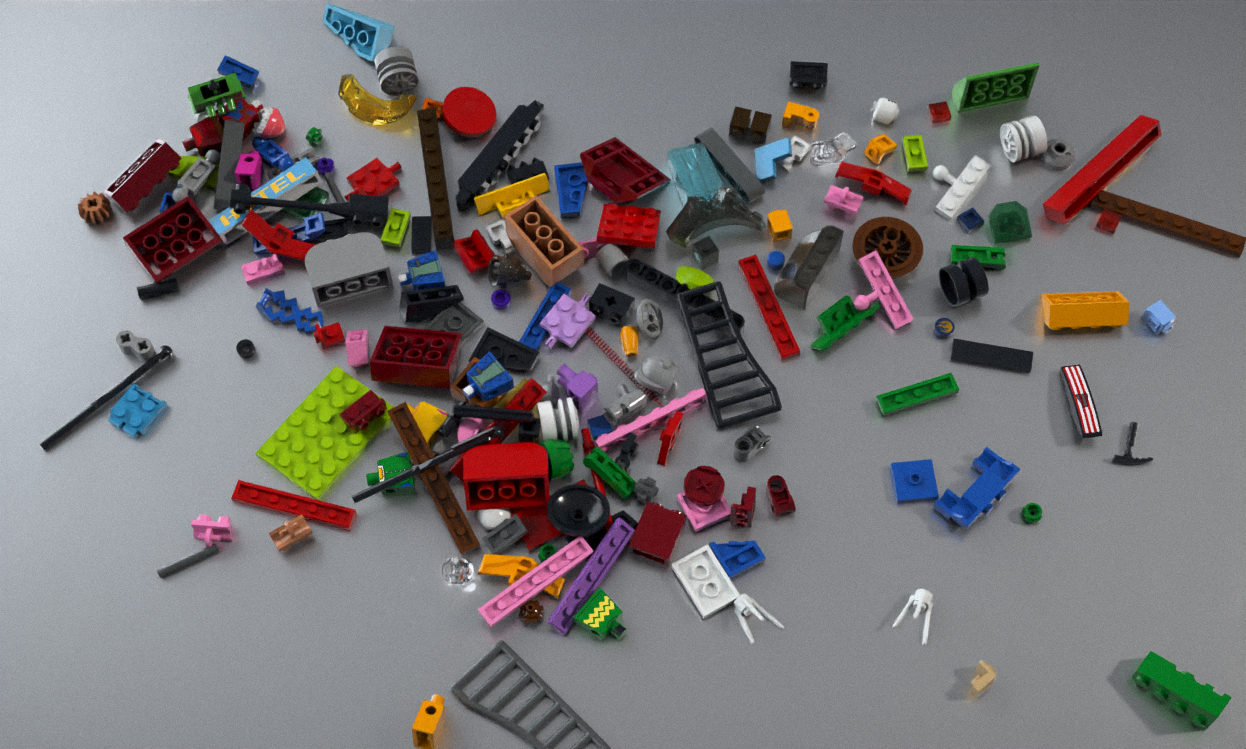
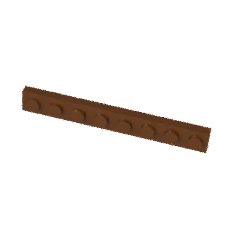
M1104 190L1093 198L1090 206L1091 208L1238 257L1241 256L1246 242V237Z
M406 402L388 410L387 412L414 464L420 465L434 458ZM439 465L419 473L461 555L480 547L481 545Z

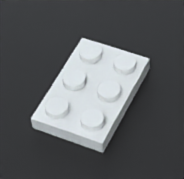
M708 544L671 564L673 571L703 619L734 603L740 596Z

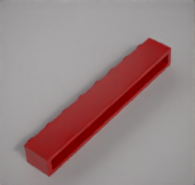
M1143 115L1135 119L1043 203L1046 219L1065 225L1162 136L1159 120Z

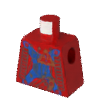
M238 98L234 100L236 110L230 112L228 106L225 105L227 113L222 116L219 115L218 110L215 111L223 127L225 120L244 123L242 142L252 133V129L255 128L254 123L260 121L258 112L263 109V105L258 99L248 104L243 98Z

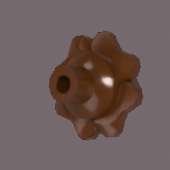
M529 600L520 607L518 616L523 618L524 623L531 622L535 624L537 619L541 620L543 618L542 611L544 607L539 605L537 600Z

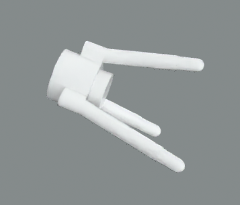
M917 589L915 596L911 595L909 602L896 619L893 627L896 628L912 605L916 609L913 616L914 619L918 618L920 611H925L926 609L923 644L926 645L930 614L933 603H931L933 595L927 590Z
M746 593L740 595L733 604L737 608L734 613L738 616L751 644H754L755 641L743 614L748 616L753 613L761 621H764V617L760 614L762 613L780 629H784V626L759 606Z

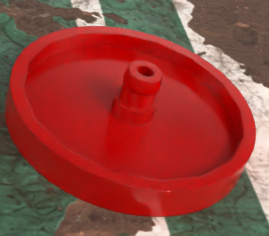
M459 87L452 90L446 96L442 105V116L446 125L453 132L464 137L475 138L483 136L490 131L496 120V108L490 97L481 90L473 87Z

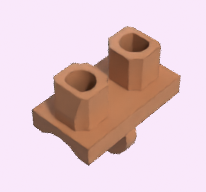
M300 515L289 522H283L284 525L273 530L269 535L279 552L296 542L307 538L313 532L303 515Z

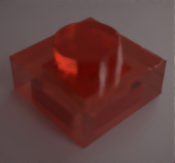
M946 101L928 104L927 109L932 124L951 120L952 116Z
M1104 208L1096 227L1114 234L1122 215Z

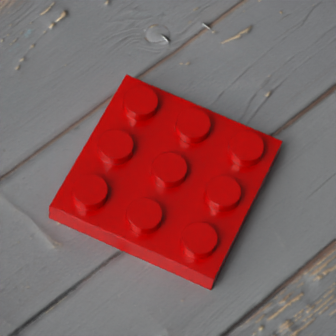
M604 204L596 242L655 248L661 210Z

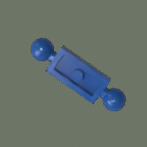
M254 137L252 140V146L260 153L261 158L275 169L279 167L282 171H285L294 165V161L290 158L289 153L273 140L269 139L267 141L260 137Z

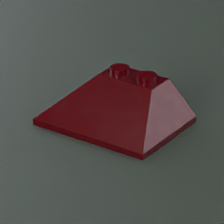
M616 137L580 154L588 182L615 203L637 200L671 181L670 178Z

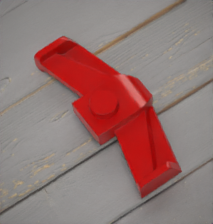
M846 162L840 163L835 178L840 176L863 182L861 189L869 194L879 196L881 190L903 201L905 206L912 191L909 187L881 171Z
M253 209L249 210L242 223V226L264 245L267 251L276 255L305 261L307 252L315 246L311 243L292 239L294 231L279 223H276L275 227L272 228Z

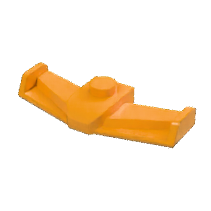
M484 554L478 575L510 577L508 586H511L540 564L526 556ZM559 578L543 591L559 600L565 579Z

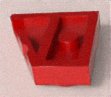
M676 411L673 418L669 417L666 429L662 430L659 438L662 444L657 464L665 466L669 450H672L680 432L684 413Z

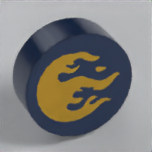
M948 318L938 319L934 326L935 334L944 339L951 337L955 329L954 323Z

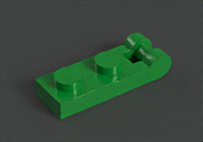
M966 245L951 246V264L957 265L959 261L974 257L980 262L982 267L995 268L996 270L1006 268V261L1004 260L1006 252L1004 248Z
M593 448L590 455L583 459L585 467L592 468L624 500L634 490L636 482L600 448Z

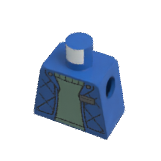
M436 250L409 260L407 262L409 272L398 275L400 286L412 284L414 290L445 286Z
M488 352L467 372V380L470 385L462 389V392L468 400L478 394L483 401H489L512 390L514 382L510 374L492 353Z

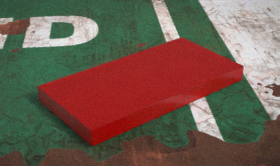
M584 479L575 483L587 485ZM547 506L526 507L511 515L512 517L517 514L529 531V533L522 537L529 552L565 535L550 523L547 515Z

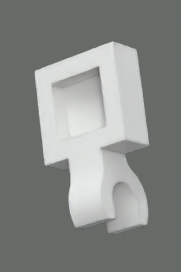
M796 136L791 140L792 156L782 160L784 163L781 167L786 170L791 167L795 159L800 162L810 150L811 145Z
M504 220L486 227L487 233L494 244L501 243L506 255L514 252L512 249L513 245L506 232Z

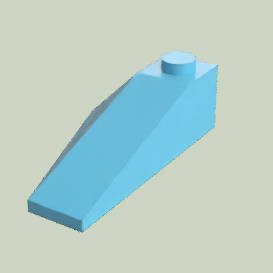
M326 4L323 22L335 34H339L347 45L355 49V53L358 56L374 61L376 55L391 44L394 31L393 25L338 6Z

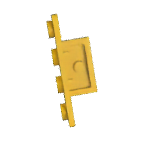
M543 173L474 198L477 212L479 215L497 209L501 217L504 218L506 214L535 195L549 191L548 179L546 174Z

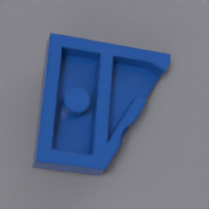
M729 541V543L724 544L709 543L710 549L729 579L766 560L756 541H745L742 543Z

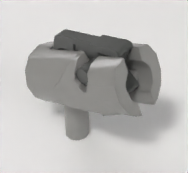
M625 384L619 385L618 389L622 396L604 408L607 412L603 414L608 423L612 426H617L629 418L640 414L641 409L647 405V396L643 391L635 389L629 393Z

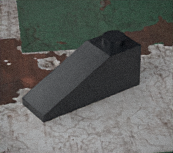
M458 285L401 292L399 311L405 323L422 321L463 301L464 297Z

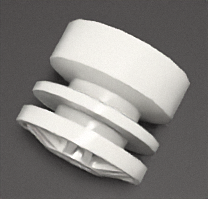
M1028 116L1022 118L1019 122L1015 120L1001 126V144L1007 158L1011 162H1017L1021 159H1026L1028 156L1033 157L1046 152L1047 135L1041 120L1037 116Z
M571 397L566 398L567 407H563L562 400L558 399L557 409H553L551 401L537 403L543 441L549 439L557 440V433H562L564 441H568L567 431H571L573 440L578 439L579 420L577 409Z

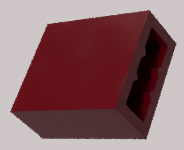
M647 502L630 542L629 553L669 567L686 524V515H683L678 510L671 511L666 509L659 503Z

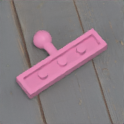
M875 250L860 258L858 262L874 292L867 296L858 295L854 299L855 308L861 311L866 310L870 302L879 299L895 330L913 321L911 313L877 251Z

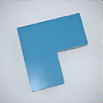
M788 137L755 149L756 177L761 183L776 179V162L792 156L791 140Z

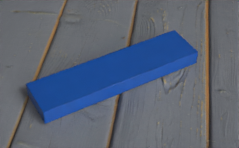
M556 283L549 288L522 335L520 343L537 351L539 350L548 334V331L540 326V322L563 294L569 297L572 292L570 287Z

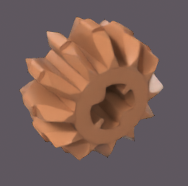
M95 191L92 195L86 193V198H80L81 203L77 204L79 215L87 224L92 222L95 225L97 221L103 223V218H109L108 213L112 212L109 199L103 193L97 194Z

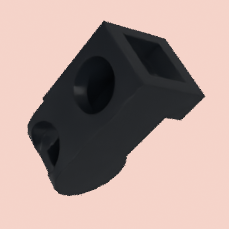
M534 418L531 423L520 422L518 431L519 443L531 442L537 444L541 426L540 418Z

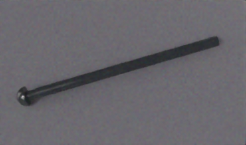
M167 345L161 346L162 351L152 357L99 399L95 400L90 406L39 445L45 450L164 358L168 357L171 359L173 356L172 348Z
M494 425L479 434L451 446V450L420 465L416 464L398 475L352 495L354 503H357L498 437L501 440L504 436V430L501 426Z

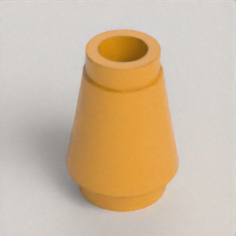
M636 326L622 327L619 335L625 355L628 357L636 356L639 331H637Z

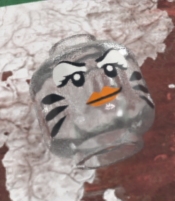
M451 556L442 565V575L451 584L468 583L474 572L472 562L466 557Z

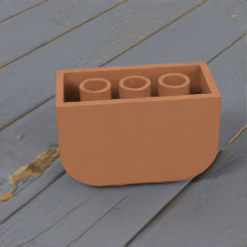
M537 195L505 215L506 232L512 245L548 286L552 287L584 265V248Z

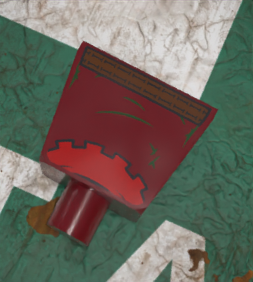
M217 115L213 118L207 117L190 126L189 130L192 138L182 141L186 152L197 148L200 156H206L209 150H217L221 154L223 129Z

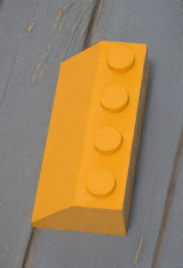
M1119 291L1041 294L1044 322L1052 330H1062L1063 327L1082 329V327L1087 326L1093 329H1100L1102 326L1120 328L1122 325H1128L1130 302Z

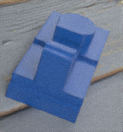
M226 55L217 69L219 74L223 76L236 73L241 85L250 89L259 75L258 70Z

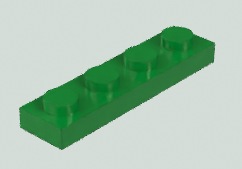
M951 372L877 395L876 401L883 416L957 394L959 387Z

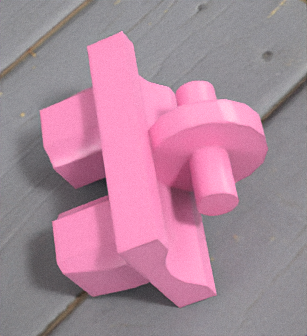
M831 185L824 203L828 204V207L832 209L839 208L844 210L846 214L853 216L857 214L863 201V196L849 192L848 187L841 189Z
M201 514L198 520H192L193 537L205 540L207 547H211L213 541H231L232 532L229 517L221 516L218 522L211 521L209 515Z

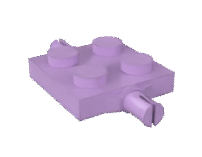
M585 293L579 302L563 294L540 322V326L551 335L544 343L548 349H551L556 341L563 342L572 348L596 319V316L585 308V305L591 298L588 294Z

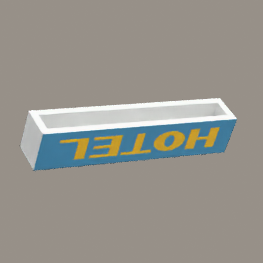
M305 157L251 192V197L295 201L323 181L316 169ZM250 205V209H253L263 220L283 209L282 207ZM228 207L209 220L225 245L248 232L242 226V223L249 210H246L244 214H236L234 209Z

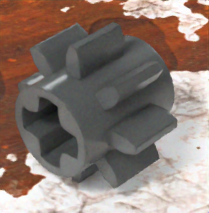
M649 476L644 480L640 478L633 492L637 493L636 499L644 504L648 500L652 502L659 491V488L656 487L657 484H655L656 480Z

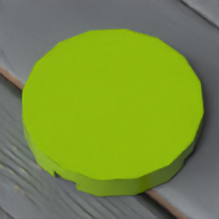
M689 266L679 267L675 274L677 281L682 285L684 283L688 284L689 289L714 282L705 272Z

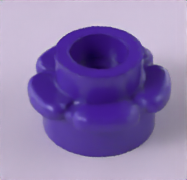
M324 157L315 166L319 173L324 175L326 172H333L334 162L332 159Z

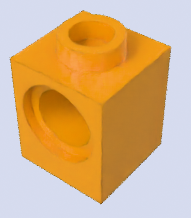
M774 210L768 213L766 224L773 243L791 239L793 227L787 210Z

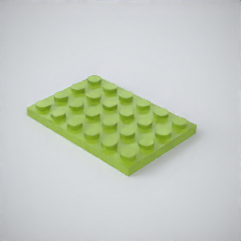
M335 366L258 449L256 455L311 497L320 500L391 421L387 411L394 408V406L385 401L387 406L385 413L371 421L365 430H360L355 434L340 418L339 414L370 389L338 366Z

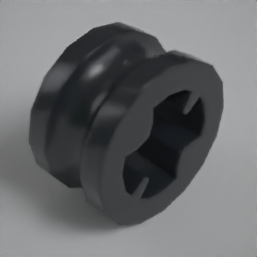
M248 339L239 341L236 346V351L241 358L248 359L255 354V346ZM245 346L249 347L250 350L246 352L242 348Z

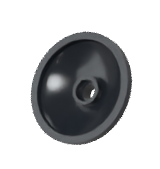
M573 484L560 488L550 497L547 504V515L550 523L558 531L570 536H588L600 531L606 525L610 516V505L605 495L596 488L583 484Z

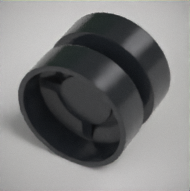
M974 257L959 261L957 265L951 264L939 270V282L942 292L953 307L968 303L970 299L976 300L988 294L989 285L985 271L980 262Z

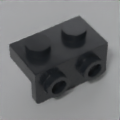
M791 61L789 85H793L794 88H804V85L812 86L813 89H823V86H827L828 63Z

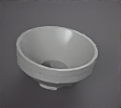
M1052 139L1047 141V150L1045 153L1040 154V159L1049 169L1055 171L1066 170L1074 162L1075 150L1065 140ZM1062 146L1065 149V151L1063 153H1059L1054 149V147Z

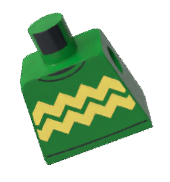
M600 587L574 616L575 626L601 640H605L610 633L621 639L627 631L620 624L623 612Z

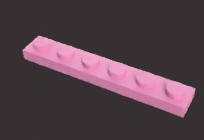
M703 388L692 390L686 396L680 399H673L662 408H655L646 416L637 417L628 425H621L609 434H602L595 440V447L600 448L606 453L624 444L629 432L638 437L668 422L669 417L673 418L676 411L686 413L706 403V392Z
M582 536L577 537L480 607L478 612L490 628H492L590 557L594 551Z

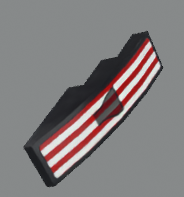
M1081 365L1060 367V374L1066 386L1065 393L1071 405L1070 413L1082 439L1102 436L1098 413Z

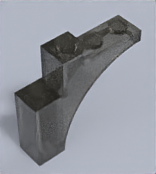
M721 185L709 202L703 197L697 198L692 195L668 227L666 233L671 241L686 248L698 236L714 228L727 225H743L762 232L766 224L763 221L764 217L759 212H751L740 201L736 190L731 187L727 189Z

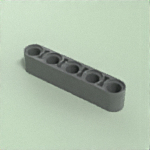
M225 120L214 200V209L225 210L230 207L231 190L237 185L235 170L241 155L244 123Z
M708 128L694 137L695 144L746 203L749 204L765 194V189L761 182L713 128Z

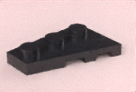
M487 327L468 361L470 363L474 357L481 360L488 352H491L504 368L532 371L541 354L539 351Z

